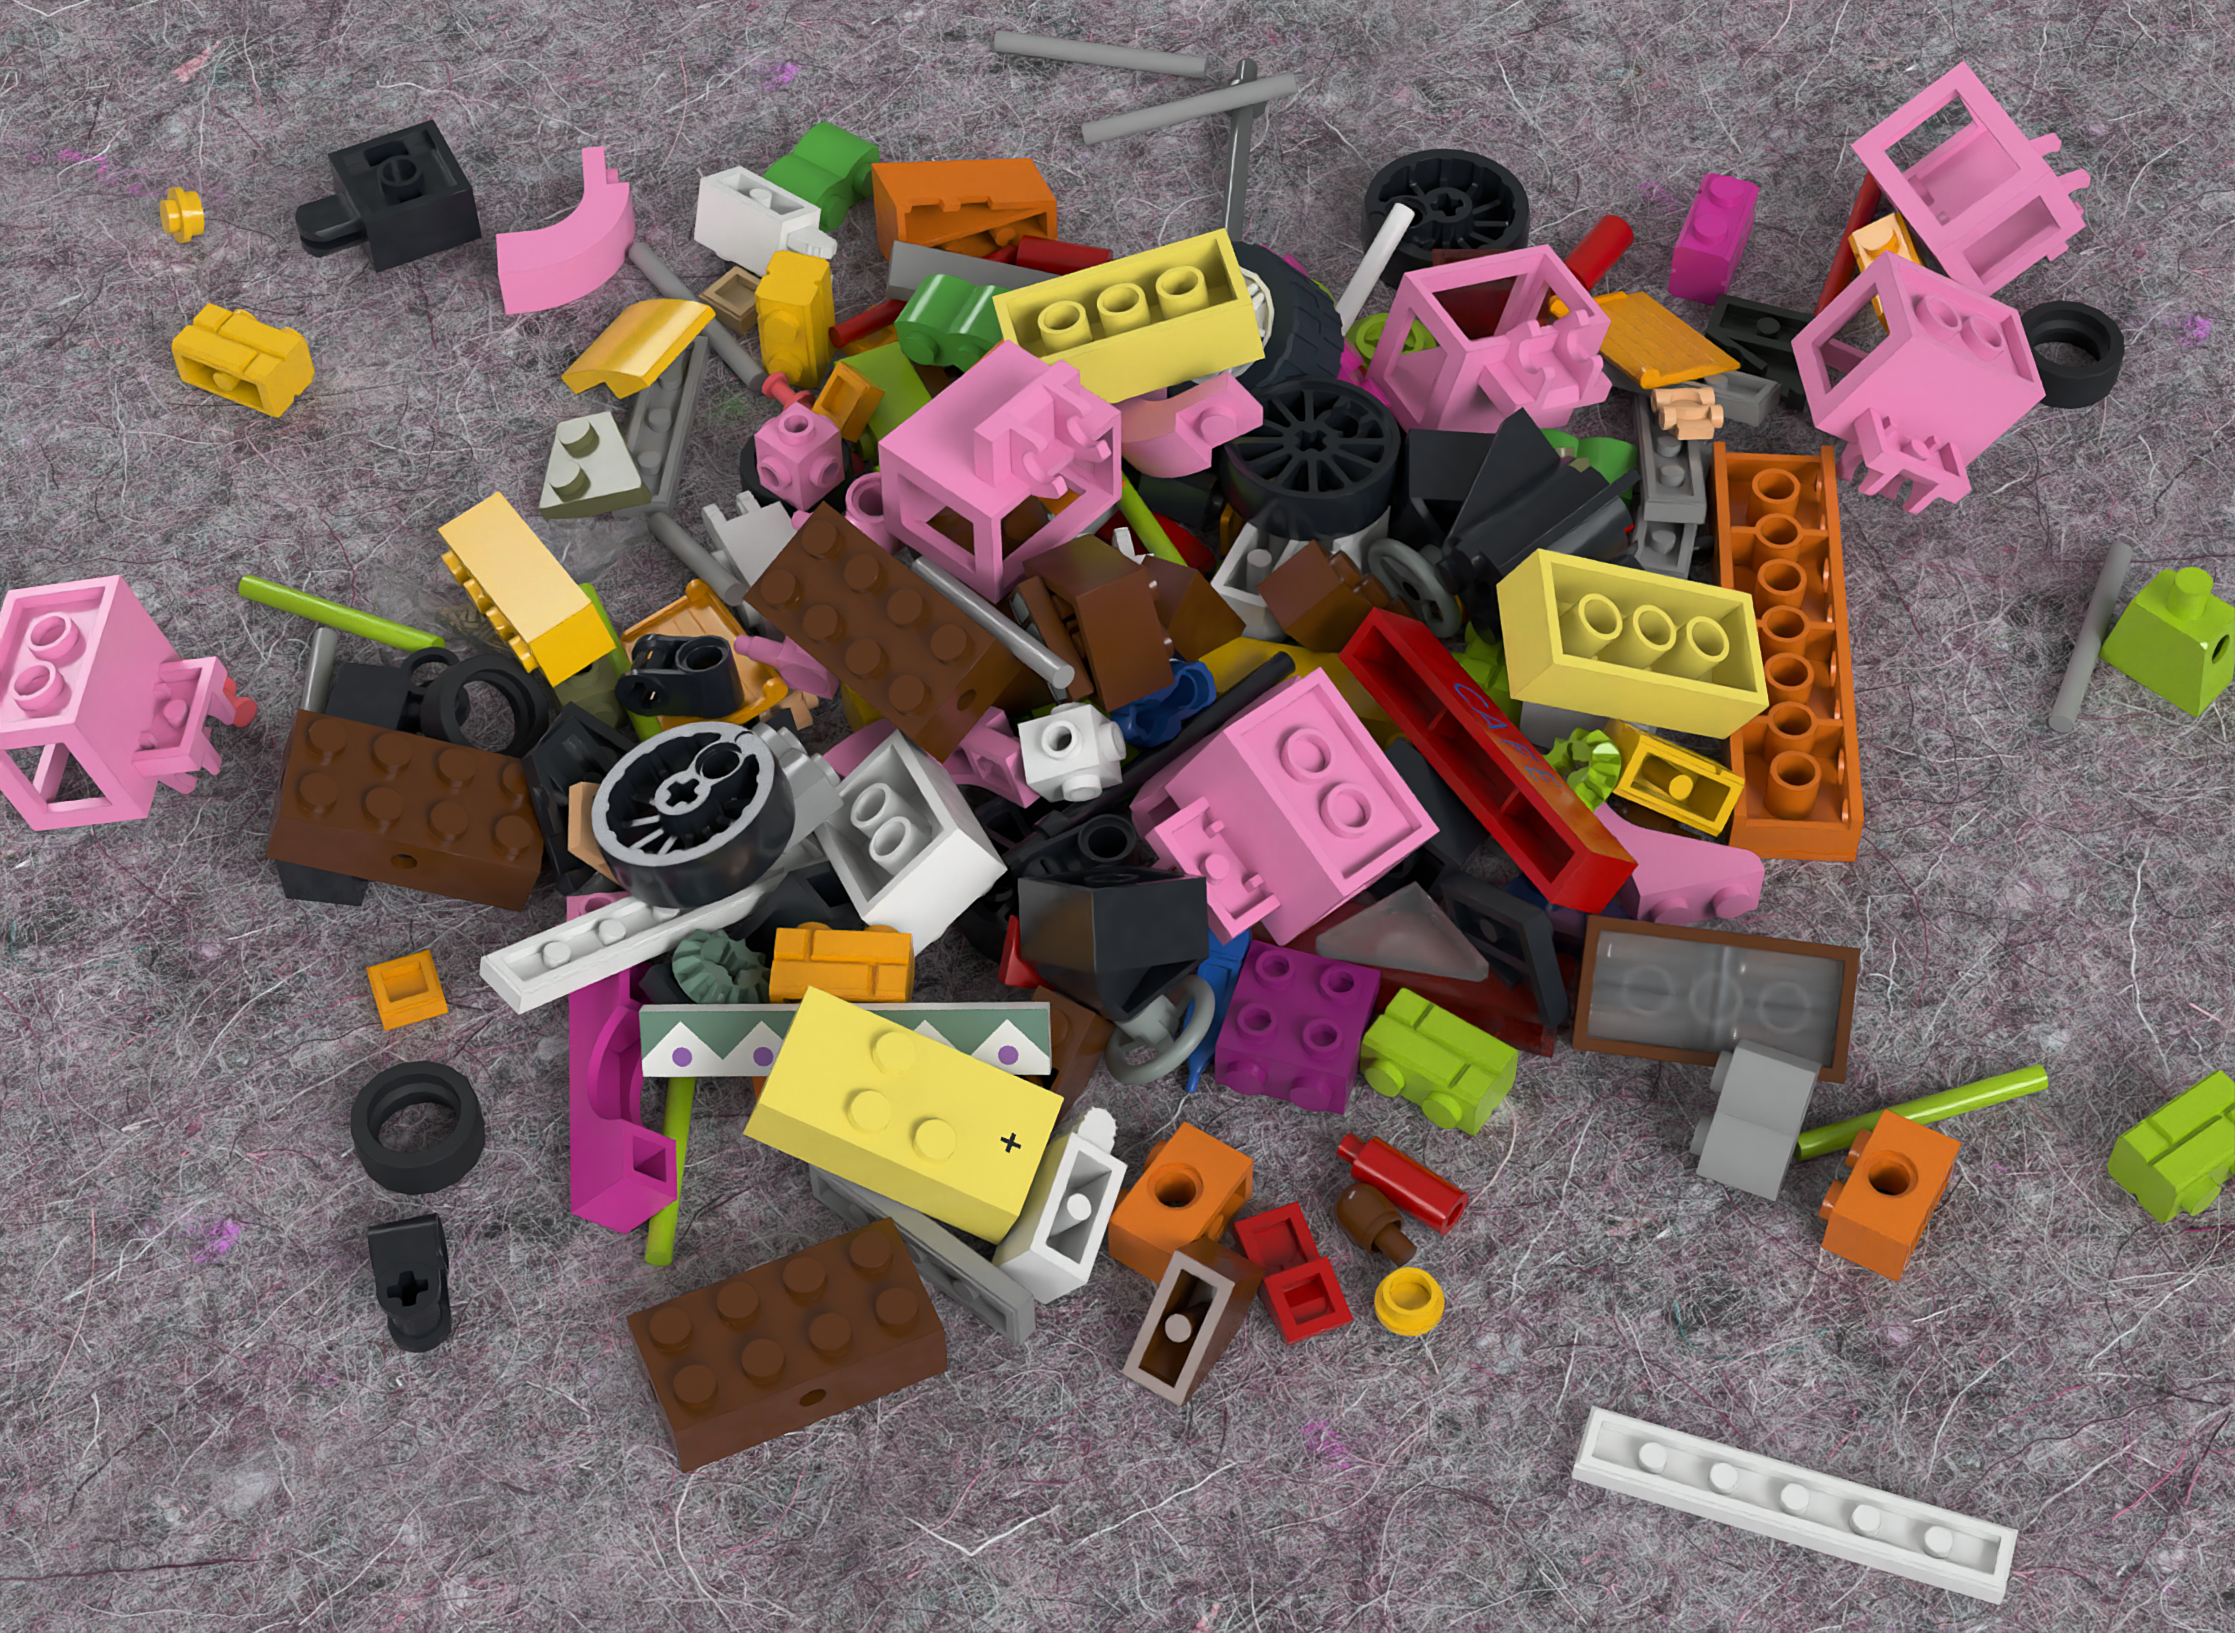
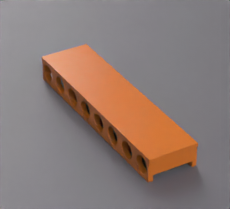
M1713 441L1706 478L1709 534H1712L1714 537L1713 557L1710 558L1712 586L1752 595L1769 700L1768 708L1725 740L1720 739L1722 765L1745 779L1744 788L1725 824L1726 846L1749 850L1759 858L1855 862L1864 825V809L1834 446L1821 445L1819 456L1726 452L1725 442Z

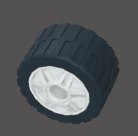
M1231 241L1254 306L1265 358L1185 381L1175 386L1167 387V399L1226 371L1247 391L1255 387L1274 385L1290 376L1312 375L1337 378L1341 367V353L1344 352V338L1341 331L1343 324L1340 313L1335 310L1333 306L1334 301L1328 293L1322 290L1317 283L1267 248L1255 243L1249 245L1243 241Z

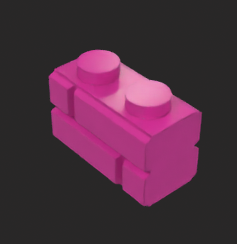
M1712 172L1704 175L1698 189V195L1695 196L1674 247L1672 270L1668 285L1669 293L1675 297L1710 306L1715 305L1719 293L1727 295L1752 232L1754 211L1759 193L1758 186L1752 182Z

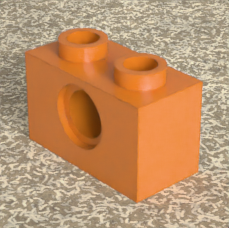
M1884 1109L1873 1132L1863 1128L1859 1130L1845 1162L1846 1166L1853 1169L1847 1182L1843 1183L1834 1179L1825 1195L1818 1217L1828 1221L1821 1248L1899 1282L1951 1178L1962 1142ZM1876 1189L1887 1190L1894 1195L1882 1194Z
M1184 1121L1169 1141L1161 1139L1154 1145L1144 1163L1143 1175L1131 1190L1123 1188L1118 1192L1107 1224L1109 1256L1160 1285L1175 1249L1205 1237L1218 1242L1252 1197L1254 1159ZM1180 1201L1187 1205L1173 1208L1164 1205V1203Z

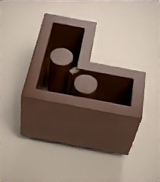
M1090 533L1022 561L1027 580L1037 575L1039 579L1042 578L1095 688L1088 700L1108 713L1175 683L1169 659L1174 657L1173 643L1165 627L1159 623L1154 602L1159 600V589L1153 574L1145 565L1138 564L1122 554L1118 548L1111 547Z

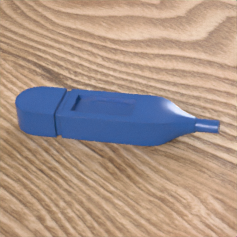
M1250 928L1224 946H1222L1212 930L1208 929L1209 958L1199 965L1197 976L1206 980L1211 986L1215 997V1011L1204 1038L1187 1058L1189 1074L1184 1090L1186 1092L1196 1093L1200 1074L1203 1073L1205 1068L1215 1058V1045L1252 941L1253 934ZM1194 998L1188 1005L1182 1033L1193 1015L1195 1007Z

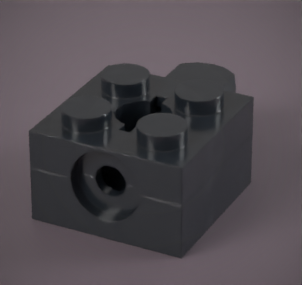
M433 119L328 153L337 194L301 205L297 208L295 214L302 248L308 254L321 258L361 244L376 273L482 238L473 188Z

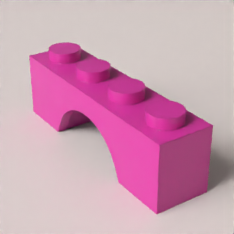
M645 961L569 993L571 1214L623 1234H627L678 1199L676 1140L644 1128L640 1115V1096L644 1077L642 1071L639 1011L643 1005H655L638 985L648 970L654 966Z

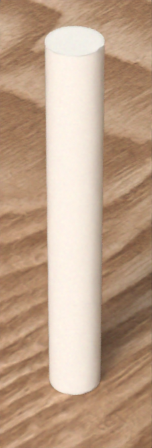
M1395 203L1335 307V310L1340 313L1343 324L1341 331L1344 337L1415 216V213L1403 204Z

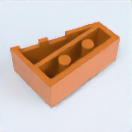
M1031 158L871 163L877 242L888 265L894 240L976 258L985 256L1010 243L1018 248L1024 234L1058 240L1057 200Z

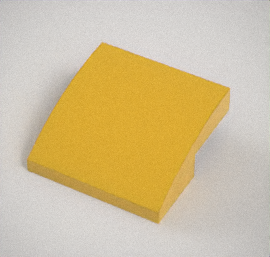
M651 299L627 306L567 369L561 378L574 394L605 382L619 399H622L649 387L715 317L716 313L709 305L682 299Z

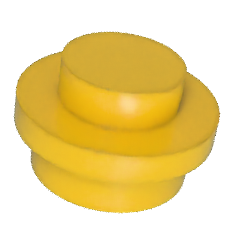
M181 187L169 188L167 200H161L159 205L163 229L166 234L173 233L178 243H188L191 241L192 236L202 235L204 232V214L200 198L195 190L184 192Z
M1404 1267L1393 1271L1380 1282L1375 1292L1374 1309L1377 1318L1388 1330L1399 1335L1418 1336L1431 1331L1440 1322L1444 1312L1445 1300L1441 1287L1429 1273L1419 1268Z

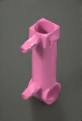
M880 473L865 474L853 481L846 493L847 512L844 517L894 557L895 553L906 546V543L885 530L884 515L873 516L874 514L883 513ZM796 511L791 520L792 527L799 530L812 513ZM743 634L735 639L734 650L737 654L748 656L750 660L777 667L782 680L788 688L833 700L840 680L787 635L783 643L759 636L750 637Z

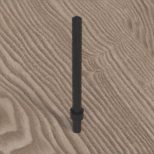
M1279 651L1219 695L1210 705L1202 708L1181 723V730L1173 739L1147 748L1121 767L1123 783L1103 788L1102 794L1094 799L1073 802L1061 812L1052 810L1032 824L1031 834L1000 856L1008 869L1003 875L1007 879L1013 880L1009 873L1010 865L1022 850L1034 843L1049 840L1080 826L1093 817L1100 816L1204 737L1222 726L1228 719L1267 690L1276 686L1295 672L1296 666L1290 655L1284 651Z

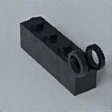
M428 647L410 654L403 661L400 668L342 662L325 714L417 735V732L423 733L421 727V705L428 686L435 679L417 686L411 681L413 672L426 663L439 662L451 667L459 663L460 660L450 650L440 647ZM464 687L456 695V698L460 701L455 711V718L459 727L466 722L471 711L469 695ZM274 860L287 899L361 907L369 882H376Z

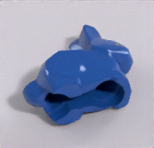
M1180 660L1169 661L1175 681L1174 684L1109 712V720L1111 722L1115 721L1118 724L1125 742L1137 748H1151L1169 741L1181 730V722L1215 701L1217 693L1214 679L1203 662L1189 661L1183 663Z

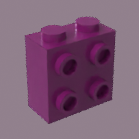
M1252 940L1215 1045V1083L1228 1086L1235 1092L1244 1095L1261 1094L1293 1102L1298 1107L1308 1111L1319 1112L1325 1110L1344 1115L1360 1066L1361 1042L1366 1032L1373 1025L1378 1009L1381 971Z

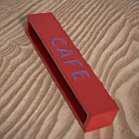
M1373 607L1340 652L1338 658L1551 904L1599 915L1639 865L1637 861L1423 622Z

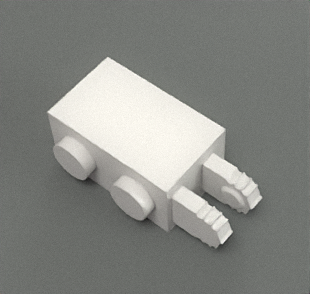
M742 166L700 178L694 240L715 251L719 258L735 262L755 273L761 279L763 275H766V268L776 251L785 250L832 259L833 255H836L837 250L836 239H832L826 233L818 230L820 208Z
M749 490L736 495V509L739 517L726 521L723 513L715 504L703 507L701 513L707 532L717 549V552L710 555L745 586L747 592L798 531L792 527L791 518L780 501L761 508ZM746 601L736 606L742 622L748 629L755 626L763 638L780 643L784 641L786 635Z
M1092 1106L1080 1113V1117L1076 1120L1069 1119L1058 1126V1130L1054 1132L1056 1136L1051 1139L1050 1144L1044 1149L1020 1215L997 1246L991 1264L1033 1293L1034 1299L1044 1305L1087 1284L1128 1166L1110 1155L1115 1142L1113 1137L1117 1136L1115 1131L1118 1127L1115 1125L1116 1119L1114 1120L1111 1114L1107 1112V1108H1094Z

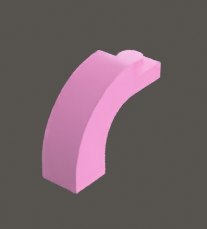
M604 146L582 148L584 194L579 206L572 214L559 223L546 228L496 234L498 276L506 315L546 310L575 301L608 281L626 260L635 237V217L629 182L620 183L618 168L607 169Z
M1228 371L1167 399V387L1125 399L1118 403H1111L1112 406L1121 411V456L1136 470L1152 477L1175 478L1211 467L1213 448L1263 425L1262 405Z
M990 706L943 764L938 762L948 771L955 784H971L984 787L1025 809L1041 797L1039 793L1027 785L1020 738L1014 736L1004 710ZM886 718L880 719L850 735L822 757L832 766L842 782L897 727Z

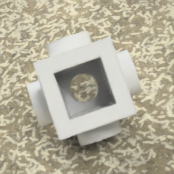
M1080 702L1062 704L1053 708L1051 715L1018 724L1027 785L1052 803L1063 799L1074 802L1094 799L1102 794L1103 788L1123 783L1119 760L1125 759L1126 747L1122 732L1115 721L1111 722L1091 704Z

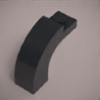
M830 860L789 871L762 907L728 937L737 942L745 938V946L750 951L766 955L764 967L771 970L772 961H774L777 928H797L803 923L818 922L829 926L832 930L852 931L861 920V917ZM672 961L652 966L638 984L655 1005L697 1004L683 991L677 982L672 968ZM728 973V976L732 977L733 982L736 976Z

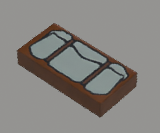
M1037 575L1017 584L1006 599L1017 625L1072 666L1075 672L1072 682L1063 689L1054 687L1044 679L1056 706L1073 702L1084 703L1094 692L1095 688L1042 578L1039 579Z

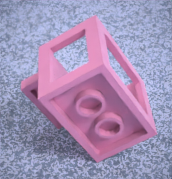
M1964 60L1850 145L1897 213L1901 212L1910 230L1947 278L1988 297L2044 256L2050 262L2069 249L2065 241L2086 226L2081 217L2084 209L2077 201L2072 203L2068 194L2079 188H2087L2091 180L2090 175L2082 168L2057 177L2042 156L2060 150L2061 140L2055 133H2050L2028 140ZM1958 96L1973 121L1905 172L1901 173L1885 153V150Z
M1548 244L1405 272L1365 380L1369 377L1372 378L1386 393L1391 401V406L1388 409L1406 434L1409 429L1496 434L1499 425L1522 407L1538 428L1553 429L1566 426L1574 408L1605 402L1612 387V382L1602 371L1603 359L1601 355H1597L1611 320ZM1518 275L1494 335L1468 340L1432 294L1433 292ZM1550 286L1570 310V313L1555 321L1553 325L1540 327L1536 317ZM1415 315H1417L1441 347L1400 355Z
M1885 250L1791 341L1815 428L1848 441L1835 467L1836 476L1851 482L1855 469L1862 461H1865L1868 471L1864 481L1859 485L1858 491L1868 496H1873L1879 492V494L1891 500L1896 499L1900 486L1907 479H1911L1913 482L1912 492L1902 508L1904 511L1914 515L1919 514L1937 497L1956 504L1971 491L1965 467L2046 396L2017 309L1888 250ZM1879 294L1890 335L1868 354L1832 338L1871 299ZM1825 364L1848 373L1833 389Z
M1009 339L878 442L885 530L941 566L994 604L1012 591L1017 584L1026 579L1022 561L1071 541L1122 498L1121 411L1080 385V371L1062 359L1049 366ZM1068 488L1080 495L1078 499L1002 561L1001 519L1030 495L1058 499L1068 491ZM946 506L973 523L975 556L926 524V522Z
M121 575L8 590L0 612V790L34 832L148 818L158 781L182 794H189L195 790L198 778L185 772L199 771L201 767L208 770L212 775L220 772L222 758L209 742L212 729L205 727L207 715L218 718L227 726L233 724L236 710L223 693L228 671L217 656L182 660ZM45 745L33 784L5 750ZM70 752L106 797L54 803Z
M1319 667L1225 728L1165 786V789L1178 805L1180 811L1153 828L1145 836V839L1160 858L1152 866L1153 868L1171 870L1176 867L1182 873L1206 876L1208 926L1222 946L1261 920L1276 943L1283 947L1371 886L1440 830L1329 677Z

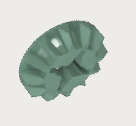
M719 928L711 935L706 931L696 929L687 940H681L672 958V968L680 987L697 1004L770 1003L769 983L771 970L764 967L766 955L750 951L745 946V938L737 942L730 939L726 932ZM728 973L736 976L733 982L732 977L728 976Z

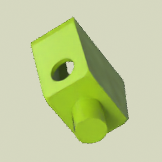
M2185 567L2178 572L2172 569H2163L2128 604L2101 647L2098 657L2197 718L2232 682L2235 665V607L2211 593L2213 579L2203 569Z

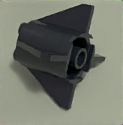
M1523 407L1499 425L1441 549L1442 560L1433 566L1435 577L1441 587L1450 595H1458L1461 602L1472 614L1470 621L1474 631L1481 640L1491 646L1503 640L1496 585L1538 548L1645 571L1635 557L1638 550V539L1628 546V539L1624 530L1633 524V520L1629 510L1620 498L1625 491L1641 479V476L1635 468H1632L1610 484L1592 466H1589L1582 472L1569 466L1577 458L1569 455L1561 458Z

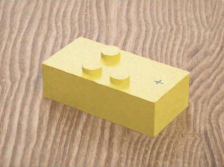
M1226 228L992 296L1004 341L1009 339L1049 366L1062 359L1080 371V385L1109 404L1118 403L1131 397L1175 386L1185 381L1265 358L1254 306Z
M1539 548L1496 585L1511 699L1723 740L1769 707L1752 595L1749 593Z
M809 985L790 1023L743 1134L995 1245H999L1020 1215L1064 1097Z

